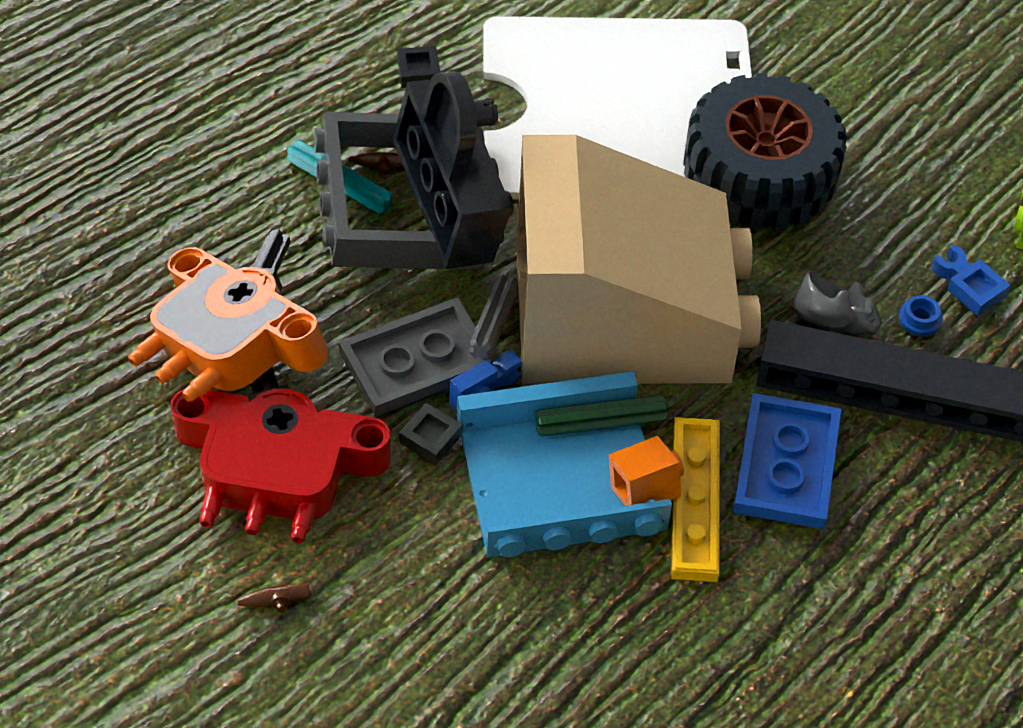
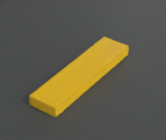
M675 417L673 450L678 453L682 460L684 475L680 476L681 497L672 500L671 579L718 582L720 420Z

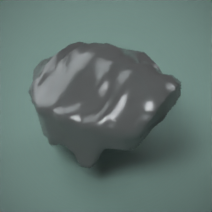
M813 270L806 273L797 294L793 298L792 306L798 317L809 327L815 326L819 330L836 331L843 335L850 334L852 336L861 334L872 335L879 331V312L873 299L864 296L862 285L859 282L853 283L851 288L846 290L818 277L813 273Z

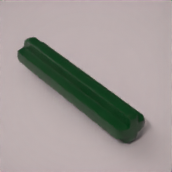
M653 396L545 409L536 412L535 424L539 436L544 437L659 423L667 420L668 406L663 396Z

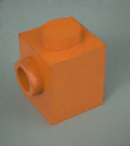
M658 436L608 454L611 489L625 506L647 503L651 499L661 501L681 497L680 476L684 475L682 460L675 450L670 451Z

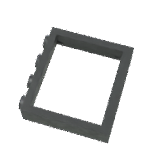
M324 111L322 128H315L314 153H321V159L317 161L316 179L318 185H324V191L320 192L319 211L321 217H327L328 223L323 225L322 242L323 245L330 246L332 267L445 269L432 232L349 230L340 146L396 148L392 138L399 114ZM484 264L458 267L452 269L482 270L484 268Z

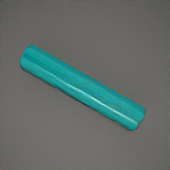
M296 140L287 150L288 161L316 177L317 161L321 159V153H314V147L302 140ZM342 164L345 194L376 213L384 214L393 203L392 193Z

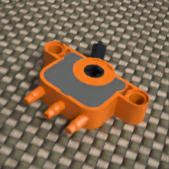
M278 229L272 230L266 236L253 266L234 269L196 247L184 248L174 253L167 264L176 289L153 308L150 320L155 332L139 344L136 350L128 356L129 362L133 366H139L163 349L170 359L155 373V378L159 383L165 384L171 378L177 377L185 369L196 375L197 377L182 392L183 397L188 402H193L197 397L203 396L213 387L222 391L242 389L254 382L278 361L299 372H310L323 366L328 360L329 351L316 317L280 295L283 287L277 272L291 244L290 237L282 234Z

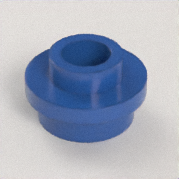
M924 295L910 298L902 305L899 312L901 326L907 332L916 336L933 335L940 329L943 320L939 304L931 297Z

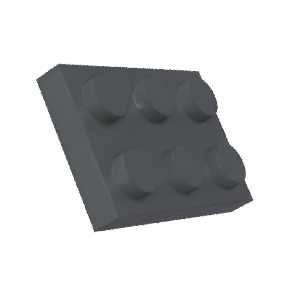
M458 297L338 341L339 353L375 417L449 389L451 379L485 361L480 356L473 358L469 353L471 348L470 341L476 327ZM494 356L488 359L491 364L496 360Z

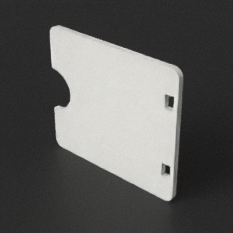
M492 17L488 19L483 26V79L495 80L510 85L521 93L527 104L524 115L514 124L498 130L484 131L485 146L490 158H494L498 164L499 178L504 190L509 191L512 199H519L522 135H578L685 177L683 159L689 119L692 110L697 106L698 100L705 93H711V88L723 81L729 84L732 78L740 75L752 78L746 27L735 20L567 17ZM739 58L740 70L727 69L726 59Z

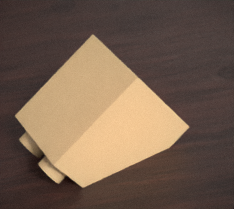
M522 135L516 248L522 384H546L634 371L637 384L732 383L738 348H758L761 311L757 295H738L736 279H749L751 276L752 237L749 228H730L726 193L578 135Z

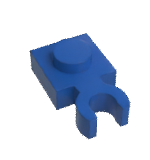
M954 244L950 246L947 258L951 262L945 261L939 255L934 257L931 267L933 272L941 278L950 279L947 290L977 316L1007 297L1011 285L981 259L971 265L966 261V254L960 247Z
M508 350L501 354L492 364L485 360L451 379L449 405L457 414V396L496 391L501 386L515 383L521 378V374L516 369L522 365L521 359L513 350Z

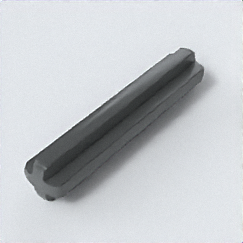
M501 275L496 278L470 341L471 348L469 353L473 358L480 356L483 360H488L493 356L517 295L516 289L519 283L515 277L507 278L505 275Z

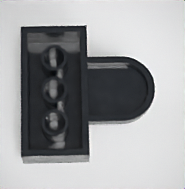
M457 71L437 73L431 80L407 82L392 138L428 228L434 236L435 245L445 269L494 262L499 245L504 240V231L508 219L512 216L514 209L512 196L509 191L504 190L500 181L498 164L494 158H490L487 151L484 133L481 128L484 126H496L498 122L497 105L494 104L493 98L474 101L467 81Z

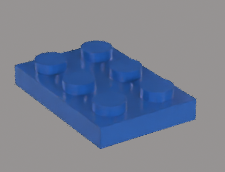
M753 393L733 513L824 529L828 515L841 408Z

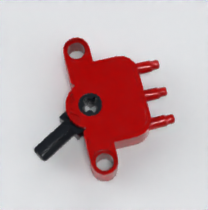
M272 367L250 384L253 393L248 394L249 399L247 396L209 390L203 396L197 397L193 402H188L182 395L183 390L175 394L171 400L175 435L182 444L202 449L200 469L205 498L200 510L199 522L206 528L214 525L220 508L224 507L248 511L245 531L253 536L259 533L266 515L293 519L291 539L295 543H302L305 541L306 534L310 531L312 520L322 517L330 510L342 472L361 476H377L385 472L391 463L390 430L386 423L374 417L326 409L317 413L313 402L303 393L289 389L288 384L279 386Z

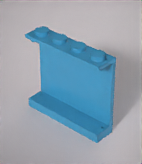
M634 371L457 396V421L463 424V434L460 438L487 557L500 555L503 557H514L526 551L546 548L549 550H560L572 544L591 541L594 543H605L617 537L637 534L640 536H650L659 531L668 530L672 507L670 499L661 501L651 499L647 503L625 506L611 489L608 454L645 441L641 425L544 437L539 436L536 429L535 416L539 410L636 399L638 384Z

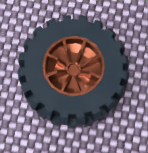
M756 73L752 78H746L745 75L736 76L731 79L729 84L723 81L711 88V93H705L698 100L696 108L692 110L683 165L685 166L684 175L686 178L726 193L729 222L738 226L740 222L750 224V229L762 230L763 226H772L773 230L784 229L791 222L795 226L809 220L810 215L815 216L826 207V203L832 200L836 192L847 148L846 128L841 123L842 118L835 107L829 108V100L820 92L817 94L813 93L811 86L802 81L796 84L790 81V77L778 75V78L767 77V73Z

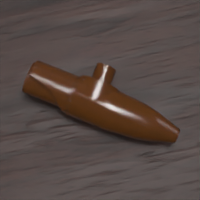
M362 152L348 156V162L364 167L377 168L382 174H386L392 168H404L398 153Z
M309 582L284 584L256 590L238 598L237 603L238 606L244 607L272 606L276 608L277 612H284L290 602L311 597Z

